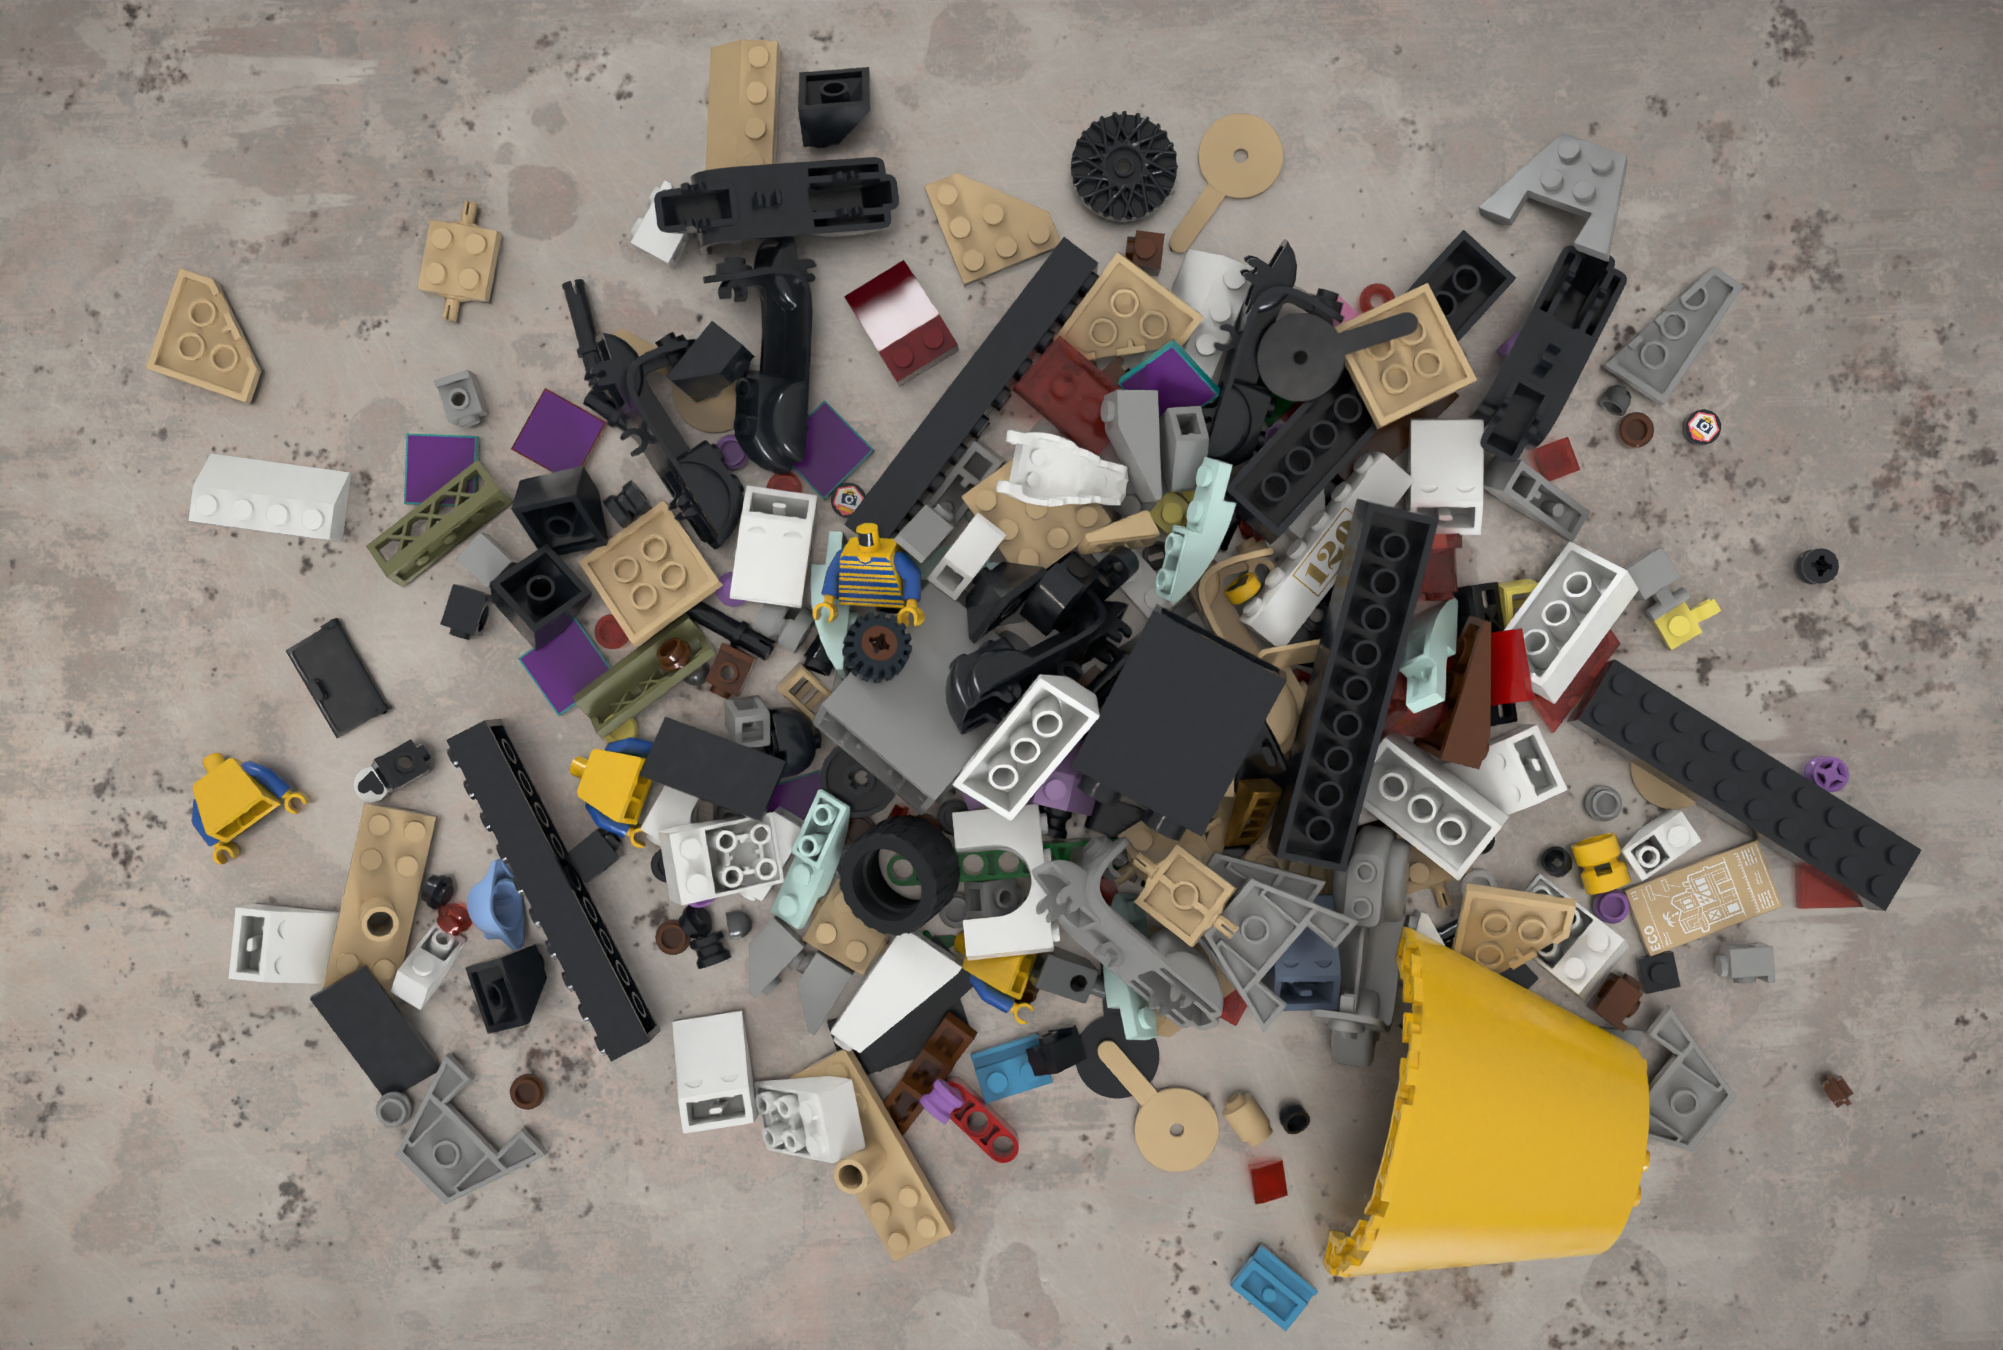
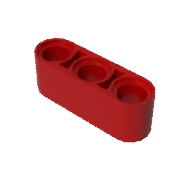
M958 1076L946 1077L944 1081L951 1087L959 1089L965 1101L960 1108H955L950 1113L951 1120L994 1161L1008 1163L1015 1159L1019 1150V1137L1015 1129L988 1103L986 1104L985 1100L963 1079ZM978 1111L984 1113L988 1121L983 1126L976 1127L970 1124L968 1116ZM1001 1136L1008 1137L1013 1142V1145L1007 1151H999L993 1145L996 1138Z

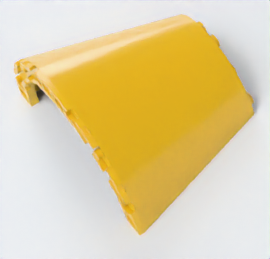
M1402 926L1394 961L1397 964L1400 978L1403 980V1002L1412 1003V1013L1404 1012L1402 1043L1409 1044L1407 1058L1400 1059L1399 1085L1395 1096L1388 1137L1374 1183L1373 1194L1364 1209V1214L1371 1215L1369 1221L1360 1219L1352 1230L1351 1237H1346L1344 1232L1330 1230L1323 1259L1326 1271L1330 1275L1348 1278L1604 1253L1615 1243L1623 1231L1632 1208L1639 1205L1642 1194L1640 1186L1642 1172H1646L1650 1165V1152L1646 1150L1650 1115L1646 1059H1643L1637 1047L1424 934L1412 928Z

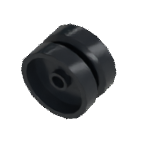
M840 746L835 747L825 758L820 772L821 789L850 806V817H870L884 810L896 796L892 790ZM861 770L867 773L865 778L868 780L864 784H859L855 780V774Z

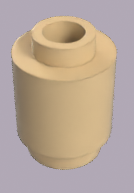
M1237 1092L1225 1101V1109L1222 1115L1242 1142H1247L1250 1147H1254L1264 1142L1272 1134L1273 1130L1270 1127V1119L1251 1093L1242 1094Z

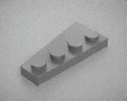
M1715 266L1710 268L1602 367L1660 406L1664 405L1743 288V285Z

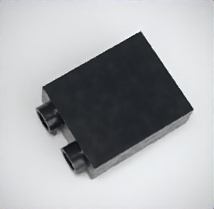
M1156 604L1099 711L1100 717L1091 726L1071 765L1072 768L1083 773L1077 787L1093 799L1109 806H1116L1122 794L1148 808L1142 818V822L1170 839L1180 841L1186 829L1203 836L1287 681L1286 671Z

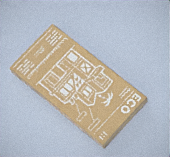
M1755 839L1622 889L1628 898L1629 910L1646 954L1650 957L1783 906L1758 840Z

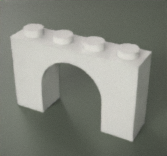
M664 786L640 830L647 833V839L660 846L659 830L698 823L697 816L701 799ZM779 806L773 812L783 871L792 855V847L804 820ZM774 885L739 892V894L749 900L756 901L758 899L763 902Z
M1038 804L1024 805L1012 821L992 809L952 813L957 854L989 850L1007 851L1023 861L1030 872L1032 880L1027 899L1014 912L998 917L963 920L967 960L1053 952V942H1060L1058 920L1050 923L1046 922V915L1049 913L1048 909L1042 914H1036L1038 902L1047 894L1032 875L1033 868L1052 861L1050 848L1043 849L1042 835L1048 834L1046 813L1039 814Z

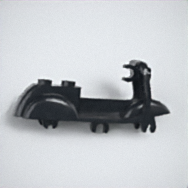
M877 157L710 169L693 174L690 178L691 185L686 182L680 185L681 188L662 190L657 192L654 198L659 230L673 234L693 233L694 237L698 238L699 251L703 255L712 254V245L727 242L808 235L844 237L876 232L891 224L890 211L896 209L899 205L897 181L892 175L886 174L883 160Z
M794 237L769 238L762 241L756 252L754 269H752V266L746 265V259L724 257V263L716 264L715 275L703 276L704 284L721 282L718 288V296L721 300L731 299L732 289L734 290V302L736 303L746 302L748 297L747 287L754 286L759 293L762 312L760 371H747L742 377L737 378L733 426L735 438L749 459L760 468L775 474L789 473L792 470L793 463L803 461L806 450V432L808 430L807 418H809L807 413L813 309L808 282L814 281L816 277L812 273H808L807 269L816 267V263L808 258L798 260Z
M1286 239L1281 242L1268 264L1252 255L1244 257V261L1254 267L1251 271L1248 269L1240 270V274L1251 283L1235 328L1228 323L1219 324V329L1230 333V340L1224 344L1214 341L1213 344L1217 350L1222 352L1228 351L1217 385L1221 389L1220 395L1213 402L1201 408L1203 415L1206 416L1204 420L1209 435L1207 457L1232 464V467L1252 458L1254 451L1258 452L1262 448L1266 432L1261 431L1265 417L1271 418L1274 412L1277 398L1272 396L1273 392L1267 386L1257 384L1260 374L1257 354L1262 337L1269 327L1276 322L1283 304H1294L1308 314L1319 316L1332 325V318L1340 323L1345 318L1341 315L1344 303L1338 301L1339 293L1323 288H1318L1316 294L1308 293L1294 285L1297 275V262L1295 252Z
M1566 246L1555 260L1533 301L1532 309L1494 382L1481 403L1468 416L1469 419L1484 420V431L1480 441L1481 447L1484 450L1507 462H1515L1524 449L1534 450L1551 431L1627 283L1626 275L1614 268L1615 260L1611 255L1607 262L1577 251L1574 246Z
M600 332L596 336V344L602 362L597 363L591 370L586 372L584 381H589L596 377L598 383L592 386L591 391L601 392L608 390L621 419L628 428V430L622 433L620 439L623 441L633 436L639 446L630 453L631 456H638L641 453L645 454L673 497V500L669 503L668 510L676 509L679 506L682 511L674 519L677 521L687 519L701 541L704 543L708 542L713 549L719 548L731 536L738 524L743 508L744 497L742 493L744 492V487L736 475H730L723 464L725 461L724 456L715 444H710L707 440H704L689 449L646 380V375L649 372L667 366L670 373L696 339L687 340L683 334L676 337L674 332H671L655 342L658 348L648 351L639 357L637 352L625 340L613 334Z
M1049 566L1046 570L1049 571L1053 566ZM1089 589L1076 601L1069 616L1056 628L1059 633L1023 652L1016 650L1005 637H1002L996 641H986L978 650L968 655L963 653L957 656L949 665L950 672L946 680L945 693L950 716L960 734H966L988 721L999 724L1003 720L1002 717L1009 713L1040 674L1072 677L1077 682L1083 674L1082 665L1093 658L1109 665L1112 658L1115 659L1120 654V650L1108 641L1107 638L1116 643H1121L1123 636L1130 638L1132 635V629L1122 621L1129 604L1119 601L1102 602Z

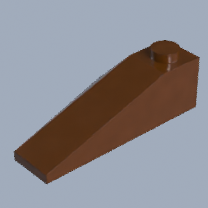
M1469 615L1456 642V654L1452 655L1454 663L1446 673L1445 701L1423 710L1413 744L1440 760L1480 770L1481 763L1489 752L1491 622Z

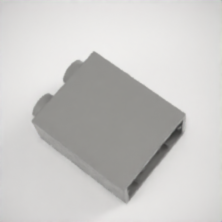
M931 582L922 590L921 601L917 602V607L921 608L925 614L924 622L920 626H914V615L912 612L909 613V625L904 632L911 635L912 639L909 645H912V652L902 671L898 675L896 674L893 679L889 681L883 679L881 683H874V679L871 678L868 682L863 681V675L858 674L854 676L850 672L821 705L812 721L818 729L921 816L999 725L988 721L966 734H960L946 704L945 686L950 672L949 665L957 656L963 653L968 655L978 650L988 640L996 641L1005 637L1016 650L1022 652L1031 647L1020 636L1004 630L999 636L991 631L974 644L969 639L966 606L968 592L964 590L955 601Z

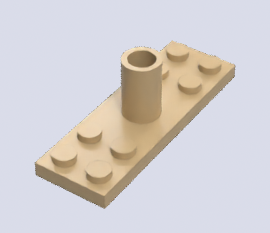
M364 802L322 989L367 964L395 1002L396 995L390 991L397 970L404 962L435 825V815ZM376 912L389 914L388 918L382 923L373 924L368 921L370 916Z
M842 1048L793 1074L789 1078L834 1076L852 1079L866 1148L836 1162L837 1165L833 1173L834 1181L841 1191L847 1194H855L894 1262L954 1232L955 1226L853 1050L849 1052Z

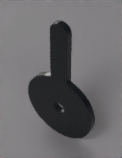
M1403 312L1338 333L1332 324L1319 316L1308 313L1291 314L1276 321L1265 332L1258 348V369L1266 386L1279 397L1296 402L1311 401L1325 395L1336 385L1344 369L1345 355L1413 334L1419 326V321L1413 313ZM1303 350L1307 353L1308 358L1304 364L1299 365L1295 361V354Z
M1100 962L1101 976H1104L1103 964ZM1105 997L1102 999L1103 1016L1089 1023L1080 1034L1087 1059L1077 1063L1076 1067L1082 1081L1095 1093L1113 1099L1131 1097L1132 1094L1099 1058L1097 1053L1098 1045L1104 1040L1114 1041L1149 1082L1153 1080L1158 1069L1159 1048L1155 1038L1149 1040H1126L1120 1009L1108 1008Z

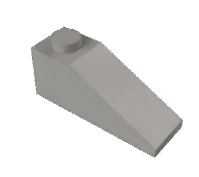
M1115 390L1104 395L1100 413L1102 421L1105 422V432L1121 464L1128 468V477L1141 503L1149 504L1162 500L1158 390Z
M979 439L974 440L927 504L931 503L934 506L938 503L942 504L955 516L952 522L957 525L965 516V512L969 510L961 496L1000 469L1006 460Z
M1494 455L1483 474V488L1503 503L1567 541L1573 542L1590 513L1522 460L1517 459L1515 462H1507Z

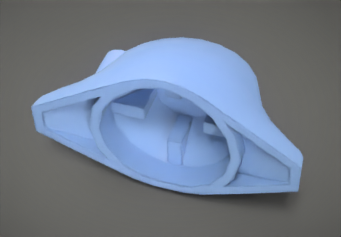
M499 858L491 862L484 879L474 885L469 891L467 911L475 926L484 932L486 939H501L512 950H519L524 947L525 914L523 897L514 886L513 874L510 868Z

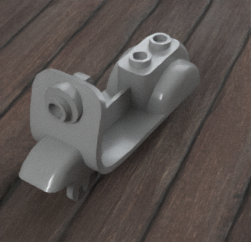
M1368 825L1361 828L1358 834H1355L1346 871L1333 870L1332 896L1335 911L1357 919L1359 922L1338 945L1341 983L1337 1010L1317 1009L1312 1010L1310 1015L1313 1022L1328 1024V1028L1332 1029L1331 1049L1333 1060L1338 1064L1363 1068L1369 1067L1373 1062L1375 1045L1380 1039L1379 1032H1390L1394 1019L1399 981V970L1394 960L1402 926H1404L1412 851L1408 841L1395 839L1394 832L1387 827Z
M1102 836L1099 839L1097 837L1092 838L1083 848L1082 854L1084 858L1078 865L1070 861L1054 860L1033 868L1032 875L1047 894L1036 906L1037 915L1044 913L1048 909L1049 913L1046 915L1047 923L1057 919L1071 938L1147 1000L1151 1010L1155 1008L1159 1010V1017L1165 1015L1181 1028L1193 1026L1198 1030H1207L1219 1024L1224 1005L1223 990L1216 968L1205 954L1198 952L1194 947L1189 946L1167 928L1153 933L1148 939L1112 909L1102 897L1100 891L1102 875L1109 881L1118 879L1120 874L1113 868L1112 863L1117 867H1121L1128 861L1120 853L1130 844L1126 836L1112 841L1107 836Z

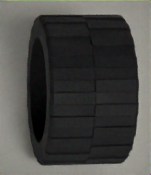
M914 815L891 816L855 840L844 853L842 864L839 866L840 890H842L844 900L857 919L859 918L870 929L873 928L885 935L901 936L904 933L910 934L924 926L954 898L953 895L959 886V859L949 838H946L942 830L930 824L928 820L916 818ZM880 849L894 851L911 863L921 883L920 900L906 898L895 892L887 884L879 866Z

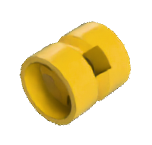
M1616 833L1600 834L1571 845L1576 865L1584 869L1580 877L1586 894L1593 895L1608 892L1625 886L1632 881L1626 862L1618 858L1621 854V847ZM1609 862L1610 867L1595 871L1594 866Z

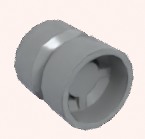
M764 603L752 627L769 638L774 635L777 636V643L795 654L815 625L813 612L803 605L801 608Z

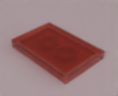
M1059 336L1012 390L1079 448L1088 450L1098 456L1110 443L1105 432V422L1102 421L1100 413L1104 395L1123 389L1065 339Z

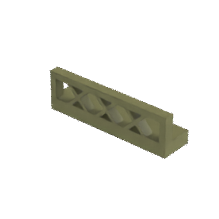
M476 460L366 545L385 576L401 587H404L512 504L513 500L507 491L494 481L483 463ZM480 474L486 485L476 493H466L468 482ZM447 498H455L454 510L447 515H439L440 503ZM419 519L428 520L426 531L419 537L410 536L412 525ZM391 541L400 542L397 554L387 561L380 550Z
M685 612L576 693L573 698L579 708L590 718L596 734L601 739H604L715 656L716 653L706 634ZM675 637L681 641H686L691 646L688 663L679 670L670 671L668 675L662 678L669 671L663 670L659 665V659L656 655L659 647L665 641ZM701 647L703 648V649H701L699 652H697L695 655H693V656L691 657V655H692L694 652H696V651H697L698 649H700ZM611 714H613V716L610 717L608 720H606L604 723L602 722V721L605 720L607 717H609Z

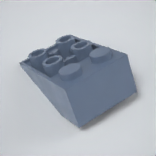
M1318 894L1313 901L1314 903L1335 911L1332 894ZM1307 926L1260 981L1287 1003L1283 1011L1337 1010L1341 983L1339 946L1334 949Z

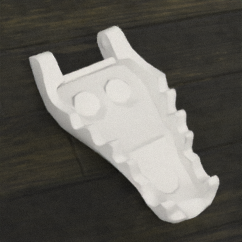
M1007 431L1005 442L1016 445L1010 479L1009 481L997 482L996 491L998 493L1005 494L1024 503L1047 507L1089 503L1112 506L1121 505L1126 496V487L1129 481L1128 468L1126 466L1101 460L1099 456L1077 447L1074 442L1061 436L1041 432Z

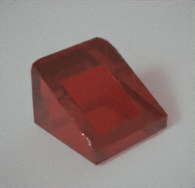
M1283 1160L1247 1165L1252 1198L1255 1205L1288 1196Z

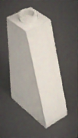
M917 930L910 934L904 933L901 936H894L833 1024L830 1033L835 1036L834 1042L849 1052L854 1049L861 1053L957 975L962 968V960Z

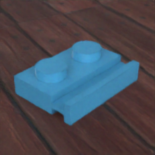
M1038 1032L970 1053L986 1104L1053 1083L1051 1074L1034 1076L1028 1061L1026 1049L1038 1044Z
M1261 1244L1254 1256L1249 1258L1231 1280L1230 1286L1286 1332L1306 1308L1313 1295L1315 1296L1318 1293V1290Z

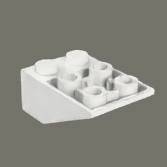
M1410 418L1407 474L1414 481L1406 490L1405 510L1438 518L1439 521L1435 535H1481L1484 449L1481 447L1480 441L1484 431L1483 419Z
M746 486L730 590L731 599L796 608L802 607L816 523L818 495Z
M1526 724L1489 741V752L1482 761L1480 770L1448 761L1441 764L1506 815L1534 806L1568 790L1536 724Z
M767 812L763 822L746 816L692 823L658 831L670 901L681 906L784 882L773 812Z
M1541 874L1525 890V892L1572 899ZM1575 901L1576 910L1569 938L1557 945L1553 942L1538 951V956L1532 960L1582 1001H1585L1630 947L1625 939Z
M254 903L236 907L228 979L270 983L323 984L339 912Z
M743 1010L673 1021L677 1095L683 1134L754 1123L759 1112L755 1103L756 1094Z
M821 1076L757 1081L753 1083L756 1094L755 1103L760 1113L763 1128L762 1137L767 1150L835 1163L866 1148L852 1079Z

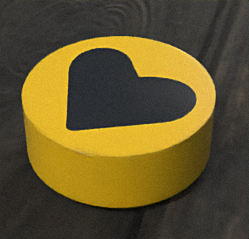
M1253 572L1246 573L1231 582L1224 590V594L1231 604L1238 605L1253 597L1259 591L1261 583Z

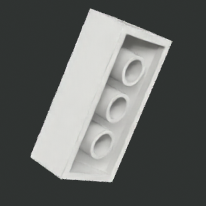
M1188 249L1171 292L1204 316L1182 348L1212 378L1222 355V351L1217 350L1213 346L1214 341L1224 344L1227 343L1230 336L1228 331L1219 329V324L1228 323L1234 326L1251 285L1240 274V270L1248 269L1251 271L1254 268L1223 255ZM1157 350L1146 351L1141 362Z
M210 454L193 485L188 521L342 542L352 473Z
M1570 541L1504 629L1505 631L1522 628L1532 690L1554 704L1639 590L1627 570Z
M1040 674L952 780V785L1012 821L1100 717L1096 695L1067 676Z
M1395 729L1380 743L1363 807L1459 881L1501 829L1509 816Z

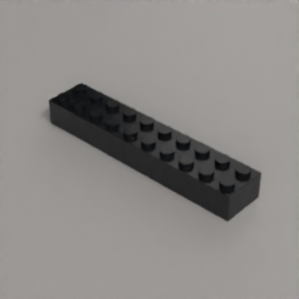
M1463 230L1405 293L1428 283L1459 342L1515 281L1516 277ZM1345 365L1336 385L1325 395L1311 401H1305L1227 485L1224 499L1236 503L1234 512L1270 545L1286 531L1378 430Z
M1063 237L844 524L856 534V528L859 525L874 523L878 526L879 538L894 539L908 521H911L924 507L923 502L930 493L934 495L946 479L944 474L950 466L953 465L955 467L967 451L968 447L966 445L973 437L977 440L980 439L991 424L988 417L992 411L996 409L1000 412L1012 396L1010 388L1015 381L1021 384L1030 374L1034 363L1032 359L1037 352L1043 356L1052 345L1056 334L1054 330L1059 324L1063 327L1077 307L1076 301L1080 296L1084 298L1099 278V275H1097L1099 263Z
M1358 498L1356 500L1283 780L1282 794L1276 807L1266 846L1276 858L1342 872L1346 871L1436 533L1438 518Z
M1615 659L1602 663L1582 696L1581 701L1567 721L1868 910H1887L1922 851Z
M501 719L484 720L447 739L446 741L450 747L447 749L448 757L456 768H461L466 778L463 781V785L472 800L476 799L483 811L480 813V819L488 832L493 831L499 843L496 845L498 855L505 864H510L515 874L512 880L516 890L521 896L526 895L532 907L529 909V914L536 927L543 928L548 938L545 941V945L550 956L554 960H559L564 970L561 975L567 989L570 992L575 991L580 1001L578 1010L585 1023L589 1024L591 1022L597 1034L594 1040L598 1050L603 1056L608 1055L612 1062L649 1043L661 1030L589 889L582 878L563 857L569 850Z

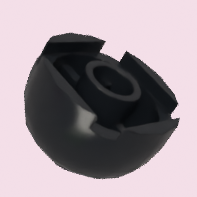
M792 707L767 708L770 712V745L763 746V752L787 762L781 778L798 775L810 767L814 761L816 749L821 748L820 730L813 728L810 718L798 709Z

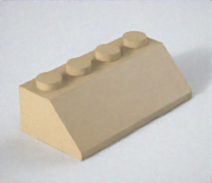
M741 39L711 48L706 170L777 164L782 52L778 41Z

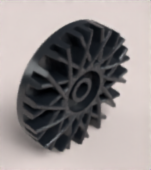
M1122 111V114L1119 115L1117 112H1113L1111 116L1106 118L1101 116L1099 121H1093L1086 131L1083 130L1081 137L1076 142L1071 159L1073 186L1081 201L1092 212L1103 218L1120 222L1142 219L1160 208L1173 189L1178 169L1176 162L1177 152L1174 151L1173 142H1170L1167 137V131H1162L1160 124L1157 123L1155 125L1149 121L1150 118L1148 116L1142 118L1140 113L1128 115L1127 111ZM1119 163H1127L1131 169L1128 172H1121L1118 170L1117 165Z

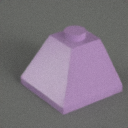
M1078 741L1028 802L1092 816L1095 799L1077 787L1083 773L1071 767L1084 741Z

